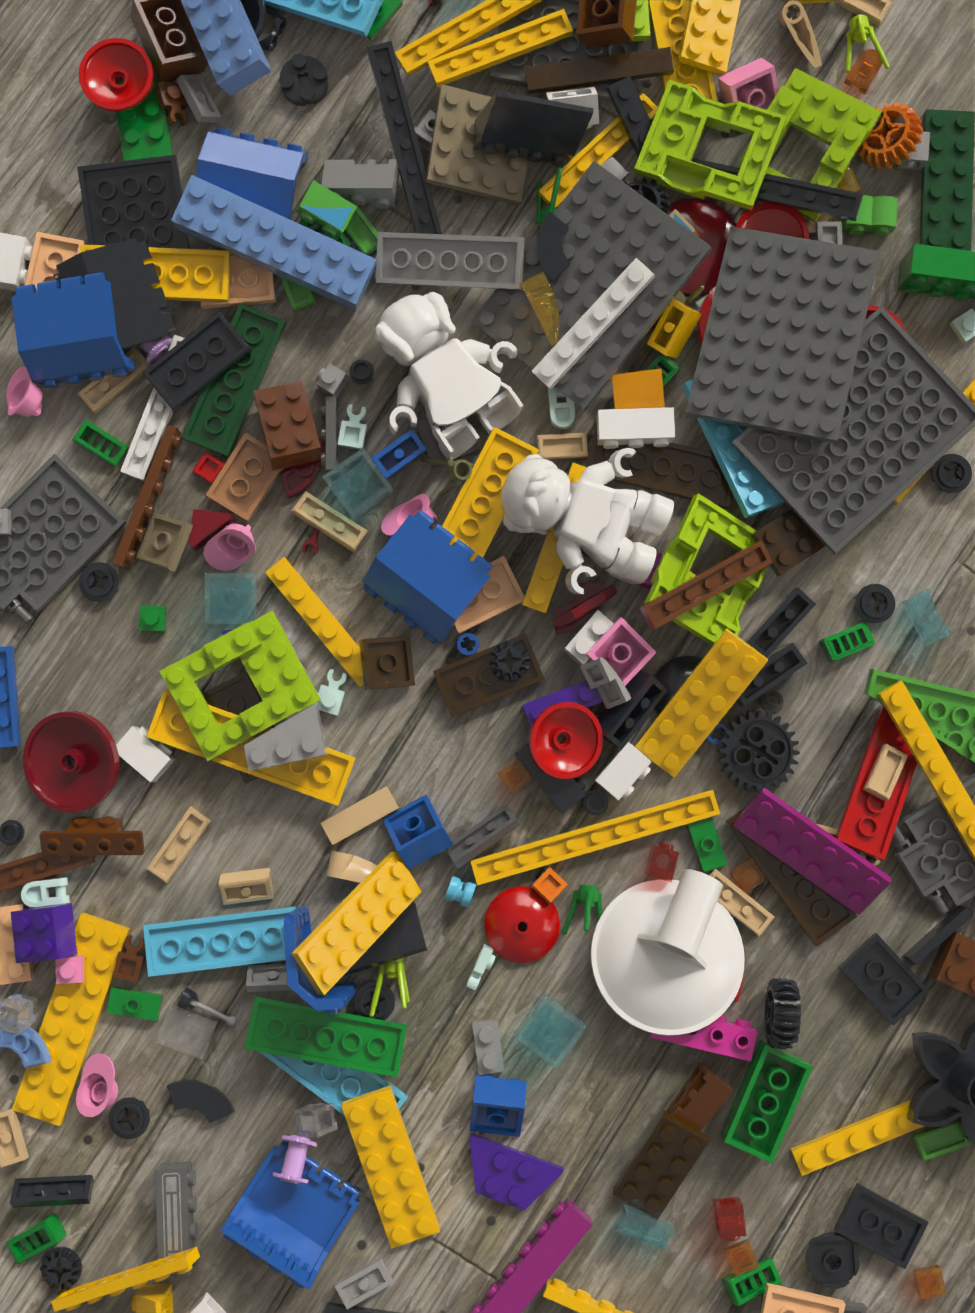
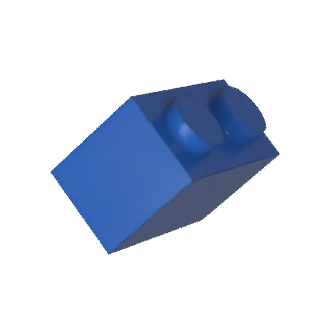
M411 429L371 459L384 479L389 481L427 453V449L413 429Z

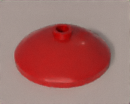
M110 38L98 42L86 52L80 63L79 82L84 94L94 105L107 111H125L137 106L147 97L153 85L154 70L149 56L142 47L127 39ZM121 80L124 81L123 84L117 85V83H118L119 81H121Z
M768 202L753 206L752 210L748 209L736 225L737 228L809 239L806 221L797 210Z
M560 702L544 709L535 719L529 735V748L536 765L546 774L560 779L575 778L590 770L598 760L603 746L602 728L597 717L585 706L573 702ZM562 734L563 740L558 743L557 737Z
M512 887L498 894L490 903L484 920L485 935L490 946L502 958L515 963H530L544 957L555 945L560 931L559 914L554 903L551 902L549 905L532 887ZM525 922L527 929L520 931L517 927L518 924Z

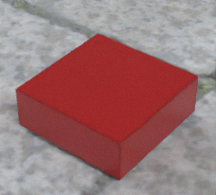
M205 451L192 472L212 485L225 463Z

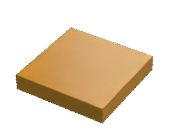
M661 368L614 374L612 377L615 409L665 408Z

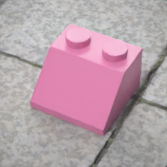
M759 58L718 77L724 104L739 101L767 110L779 91L775 67L763 58Z
M620 617L590 648L586 655L590 661L600 657L604 658L626 686L654 656L656 651Z

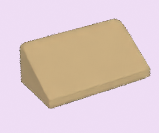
M270 868L223 873L220 875L218 885L223 905L268 900L274 897Z

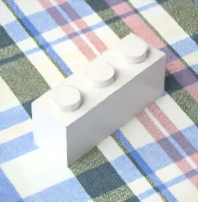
M674 407L598 410L597 445H604L606 449L618 448L619 445L629 444L630 448H640L644 444H654V447H666L675 438Z

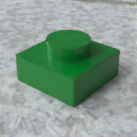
M140 606L139 631L166 632L167 607Z

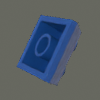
M427 794L383 818L396 850L409 870L454 845Z
M489 1075L476 1076L469 1131L520 1137L525 1111L527 1081H519L515 1078H494Z

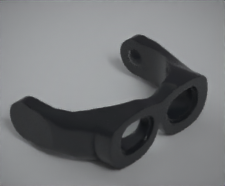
M265 4L266 13L275 18V28L267 38L259 41L262 50L273 51L278 41V35H281L285 29L286 18Z

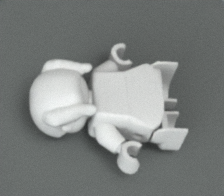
M429 292L424 296L408 295L390 305L384 311L379 324L374 329L375 340L380 342L384 352L393 356L400 365L411 366L409 375L398 385L397 408L391 412L389 430L393 435L398 432L399 427L396 424V420L399 418L408 419L410 427L416 428L417 417L413 410L416 408L418 399H420L425 407L426 416L432 428V434L439 442V449L447 460H454L471 449L480 438L472 425L467 422L466 417L477 412L480 415V423L490 435L494 427L501 430L520 414L523 404L512 388L501 382L498 376L479 365L486 364L489 361L491 368L495 372L500 373L503 363L497 359V355L505 354L509 359L516 358L518 354L517 349L512 343L503 341L497 343L493 349H489L490 345L473 339L461 342L459 339L454 338L445 343L449 334L454 333L456 328L450 319L448 306L443 296L435 292Z
M625 448L618 450L610 456L609 462L604 461L588 466L582 473L579 481L571 484L569 477L564 471L557 469V466L552 461L543 459L539 454L528 455L523 461L512 468L505 480L501 491L504 525L509 531L519 533L536 532L542 535H546L548 530L555 525L553 535L558 538L556 552L565 568H570L565 582L566 587L574 594L584 595V589L577 584V577L580 573L585 574L586 577L597 575L590 567L582 566L581 563L584 560L581 550L600 568H606L604 570L611 576L630 584L643 583L652 570L656 558V549L641 542H633L628 539L631 527H636L640 531L653 536L661 535L672 516L674 501L658 494L652 495L643 490L613 489L604 486L613 480L615 476L625 478L633 475L631 470L622 469L620 460L622 456L632 457L636 453L634 449Z

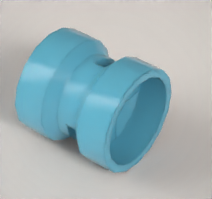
M452 876L444 900L449 902L456 901L461 906L468 908L476 884L471 882L464 883L461 882L460 878Z

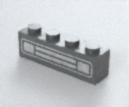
M192 1162L161 1163L155 1169L158 1259L194 1248V1239H197L198 1226L197 1222L193 1223V1213L197 1209V1198L193 1196L192 1186L196 1184V1171L192 1170ZM198 1259L192 1264L193 1268L190 1271L181 1275L174 1272L170 1276L190 1275L194 1267L198 1265Z

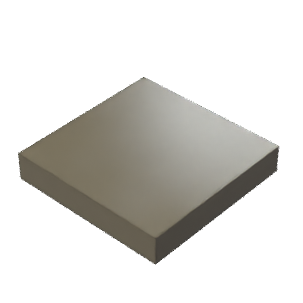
M153 513L136 559L175 572L193 525Z

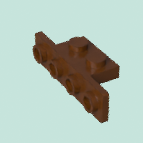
M81 816L72 818L66 831H41L39 837L43 856L143 855L145 852L143 832L122 831L124 827L123 818L111 816L88 818Z

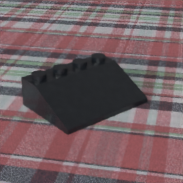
M496 91L475 119L473 149L479 150L486 155L497 153L503 154L510 159L521 157L527 158L530 162L545 161L551 162L553 166H564L575 156L592 118L594 108Z

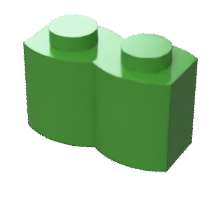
M863 195L857 220L844 219L843 231L855 236L863 235L865 232L874 233L877 237L888 236L896 228L898 198Z

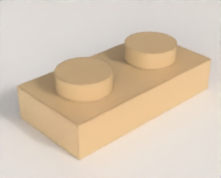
M13 1108L0 1112V1166L4 1167L26 1160L29 1157L18 1117Z

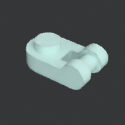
M548 388L551 423L558 429H567L573 424L575 419L574 401L557 388ZM557 398H566V403H557Z
M68 877L27 883L21 891L22 901L29 907L70 903L69 895L66 894ZM49 887H55V897H49Z

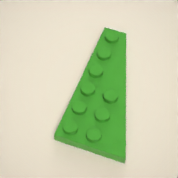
M875 669L869 670L864 694L884 706L877 693L898 681H903L936 740L975 764V693Z

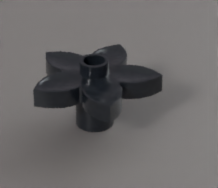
M975 1022L964 1032L960 1046L949 1038L937 1033H912L913 1050L917 1061L927 1073L933 1076V1079L921 1085L915 1092L909 1104L907 1119L912 1123L927 1127H940L957 1120L958 1127L963 1136L975 1146Z

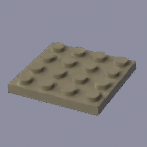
M441 84L425 182L520 205L528 159L521 157L510 159L503 154L497 153L486 155L479 150L473 149L475 119L492 97Z

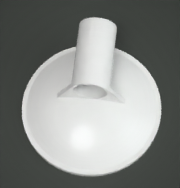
M685 869L680 881L659 879L637 884L617 896L605 909L596 925L592 938L591 966L596 985L602 997L610 1008L627 1023L653 1034L667 1036L682 1035L708 1026L718 1019L731 1005L743 978L744 948L739 930L726 908L718 902L723 888L721 882L702 872Z

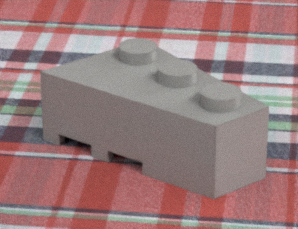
M368 159L367 164H355L354 160H325L321 185L356 205H365V203L375 204L376 207L387 209L389 206L396 207L400 180L397 159H389V164H376L375 159Z
M318 705L310 706L245 744L244 750L248 770L254 771L328 755Z

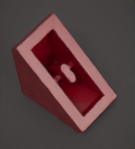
M193 509L191 523L193 528L190 533L189 545L195 551L200 550L226 526L233 524L235 519L229 513Z

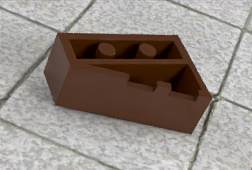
M699 1063L666 1112L701 1131L733 1090L724 1079L702 1063Z

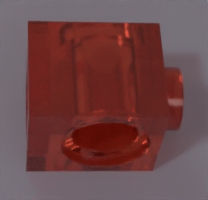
M659 842L658 846H651L645 875L672 882L679 852L673 850L674 845ZM660 854H666L669 859L667 866L659 868L656 864V858Z
M740 1198L713 1199L716 1229L720 1238H724L726 1241H736L740 1239V1236H747L743 1203Z

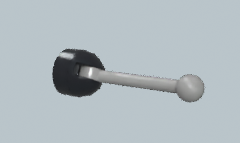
M186 987L177 1004L178 1007L184 1010H192L198 1007L226 1021L231 1027L236 1025L237 1019L234 1016L228 1017L198 1002L197 993Z

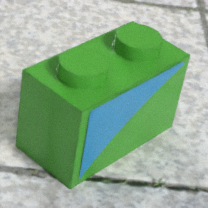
M313 180L296 212L301 214L300 218L307 223H316L323 227L322 231L331 237L336 235L340 238L357 206Z

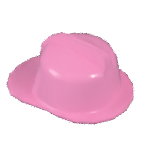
M24 366L14 372L7 386L8 415L12 416L16 413L24 417L31 415L39 416L41 414L43 392L31 381V377Z
M419 494L413 499L393 508L382 521V532L385 535L393 536L410 514L415 517L420 510L436 522L437 516L429 506V497L426 494Z
M230 524L209 540L203 552L208 564L217 570L231 571L251 558L256 549L253 535L250 532L251 526L249 524L246 526Z
M97 1053L92 1055L86 1061L76 1095V1105L79 1112L85 1117L99 1115L103 1110L112 1106L118 1096V1085L114 1079V1065L105 1054Z

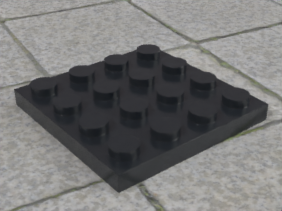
M176 155L77 167L89 245L107 246L135 238L137 243L146 241L148 247L190 249L188 234L175 229L171 221L182 197Z

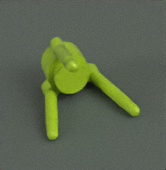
M865 15L853 17L849 21L850 31L846 33V73H849L851 68L853 40L865 44L869 37L885 69H889L890 65L874 34L873 27L869 25L868 17Z
M404 958L379 965L378 978L369 1013L370 1017H373L375 1014L384 973H387V978H398L402 1008L406 1009L407 1003L410 1002Z

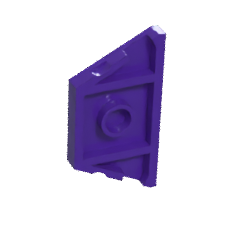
M470 1134L475 1192L524 1211L564 1171V1168L557 1164L477 1134Z

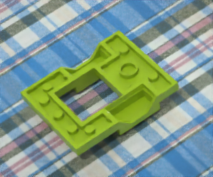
M797 68L794 69L786 84L781 86L767 109L768 111L787 116L776 149L790 126L830 146L810 183L837 188L850 161L860 145L868 138L882 114V111ZM748 147L735 167L741 168ZM770 167L767 169L766 174L789 178ZM794 208L803 217L815 223L821 215Z
M669 80L635 165L634 173L658 180L657 185L661 184L663 187L703 200L705 196L752 210L787 116L739 101L727 104L705 98L694 87ZM705 126L730 133L731 129L753 136L737 176L692 162Z
M699 493L693 495L675 537L668 541L650 581L652 588L644 604L696 576L690 572V568L707 532L739 552L755 543L751 534L756 530ZM768 566L674 618L672 621L712 646L726 628L738 636L741 612L746 601L759 588Z
M273 610L204 645L202 649L160 671L207 761L220 756L276 723L321 701ZM240 658L263 701L219 726L196 682Z

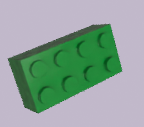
M914 244L900 261L897 289L905 290V293L908 294L929 293L931 297L952 296L955 300L960 301L975 299V251Z
M759 1040L719 1134L723 1141L769 1163H773L813 1066L807 1060L782 1049L771 1047L767 1042Z

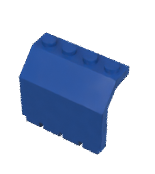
M216 127V131H209L198 157L196 177L291 220L296 180L302 163L308 160L309 151H304L301 145L288 143L287 147L278 145V140L264 138L263 141L255 140V135L240 132V136L233 135L231 130L227 128Z
M103 272L85 275L84 280L82 276L61 279L60 283L58 280L37 283V289L34 284L16 287V296H12L18 353L33 382L43 385V388L58 387V383L79 384L81 379L89 378V380L98 381L103 380L106 375L123 377L127 376L128 372L136 371L135 361L124 355L117 339L111 283L105 280Z
M420 510L415 517L411 514L407 517L375 557L362 582L366 585L364 590L373 598L380 596L386 601L383 605L395 614L399 611L405 616L403 621L410 627L415 629L418 626L425 632L422 636L432 644L438 642L442 645L455 622L491 578L487 573L493 565L480 555L473 562L469 560L475 551L459 539L451 546L450 543L455 536L440 524L432 531L430 527L435 520Z
M302 905L284 916L283 928L288 986L316 1011L324 1010V1014L340 1013V1009H344L356 994V982L335 984L325 995H318L291 954L312 933L309 908L307 905Z
M283 1140L279 1147L275 1145L272 1147L223 1225L221 1232L224 1233V1237L233 1244L239 1243L246 1248L249 1255L257 1259L260 1257L268 1262V1266L277 1273L283 1272L290 1277L293 1284L309 1290L328 1252L359 1205L360 1201L356 1198L361 1190L347 1181L339 1188L337 1185L341 1177L323 1167L320 1174L316 1173L315 1171L319 1163L307 1155L301 1177L302 1179L309 1180L307 1184H295L274 1177L273 1172L281 1174L288 1149V1143Z

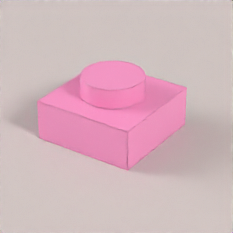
M84 955L69 956L55 960L56 984L82 983L85 981Z

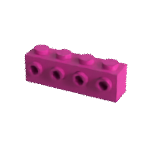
M721 1015L708 1026L691 1033L667 1036L648 1032L650 1038L751 1061L757 1030L751 1026L750 1021L736 1018V1022L726 1020L725 1015Z

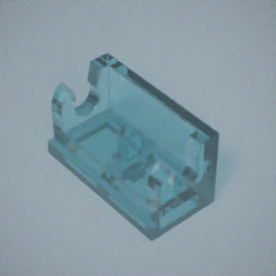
M929 589L902 602L925 646L952 634L951 629L946 627L931 599Z
M624 1204L615 1227V1231L620 1234L634 1237L660 1247L665 1251L668 1250L669 1237L673 1238L675 1233L671 1222L661 1218L657 1220L645 1212Z

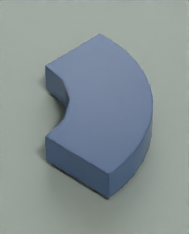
M16 1021L0 1022V1048H8L16 1052L22 1060L24 1069L52 1062L44 1040L34 1029Z

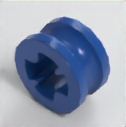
M465 633L458 638L457 648L462 655L471 656L478 651L479 640L474 634ZM465 638H469L471 642L475 641L476 645L475 647L472 646V651H467L466 648L461 647V643H465Z
M718 723L714 728H721V730L727 729L726 726L722 723ZM723 732L720 733L722 735L721 739H726L727 735ZM710 734L706 738L710 744H722L718 741V738L712 739Z

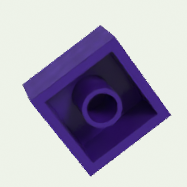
M72 903L33 907L11 912L16 963L56 960L77 955Z

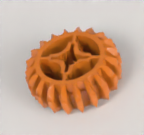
M895 102L892 106L885 103L883 109L876 107V109L882 111L881 117L868 138L857 150L861 160L868 164L869 167H877L882 171L886 166L891 170L895 163L901 166V160L904 158L910 160V152H917L916 145L922 143L920 136L923 134V128L915 110L909 108L905 103L900 105Z

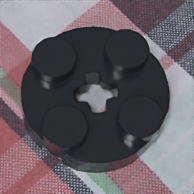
M295 54L281 69L279 83L284 96L291 103L298 106H306V104L312 102L315 104L326 95L329 87L327 71L316 58ZM307 76L310 83L299 85V78Z
M830 1232L813 1237L809 1242L806 1252L808 1271L816 1281L826 1288L839 1289L849 1284V1280L854 1275L856 1276L859 1271L860 1260L857 1250L848 1238L838 1233ZM834 1254L835 1257L839 1258V1261H836L834 1266L830 1267L826 1259Z

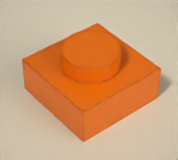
M549 867L531 887L550 905L568 884Z

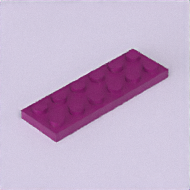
M765 787L762 788L734 821L733 826L858 916L891 883L890 876Z

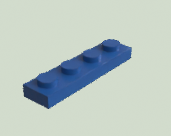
M12 646L0 647V748L21 746L14 647Z

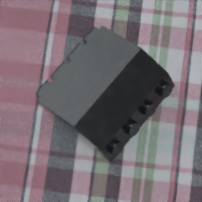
M134 238L81 252L56 265L57 274H53L54 280H58L59 283L61 279L82 276L84 280L85 275L99 272L104 273L105 280L111 283L117 339L122 350L167 338L168 332L176 329L171 312H160V310L166 309L169 306L162 287L152 288V286L160 284V280L154 263L144 265V262L152 259L146 241L137 243Z

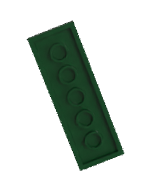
M926 109L923 113V132H930L928 162L922 169L921 245L971 251L974 111Z
M239 303L231 325L252 351L202 390L182 436L188 442L228 458L232 453L255 399L254 391L259 390L286 326L284 320Z

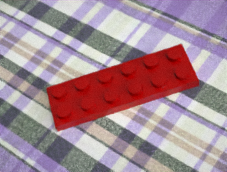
M882 704L835 836L836 839L849 848L879 861H884L917 766V761L885 706ZM885 743L908 755L888 801H884L863 790L879 751Z

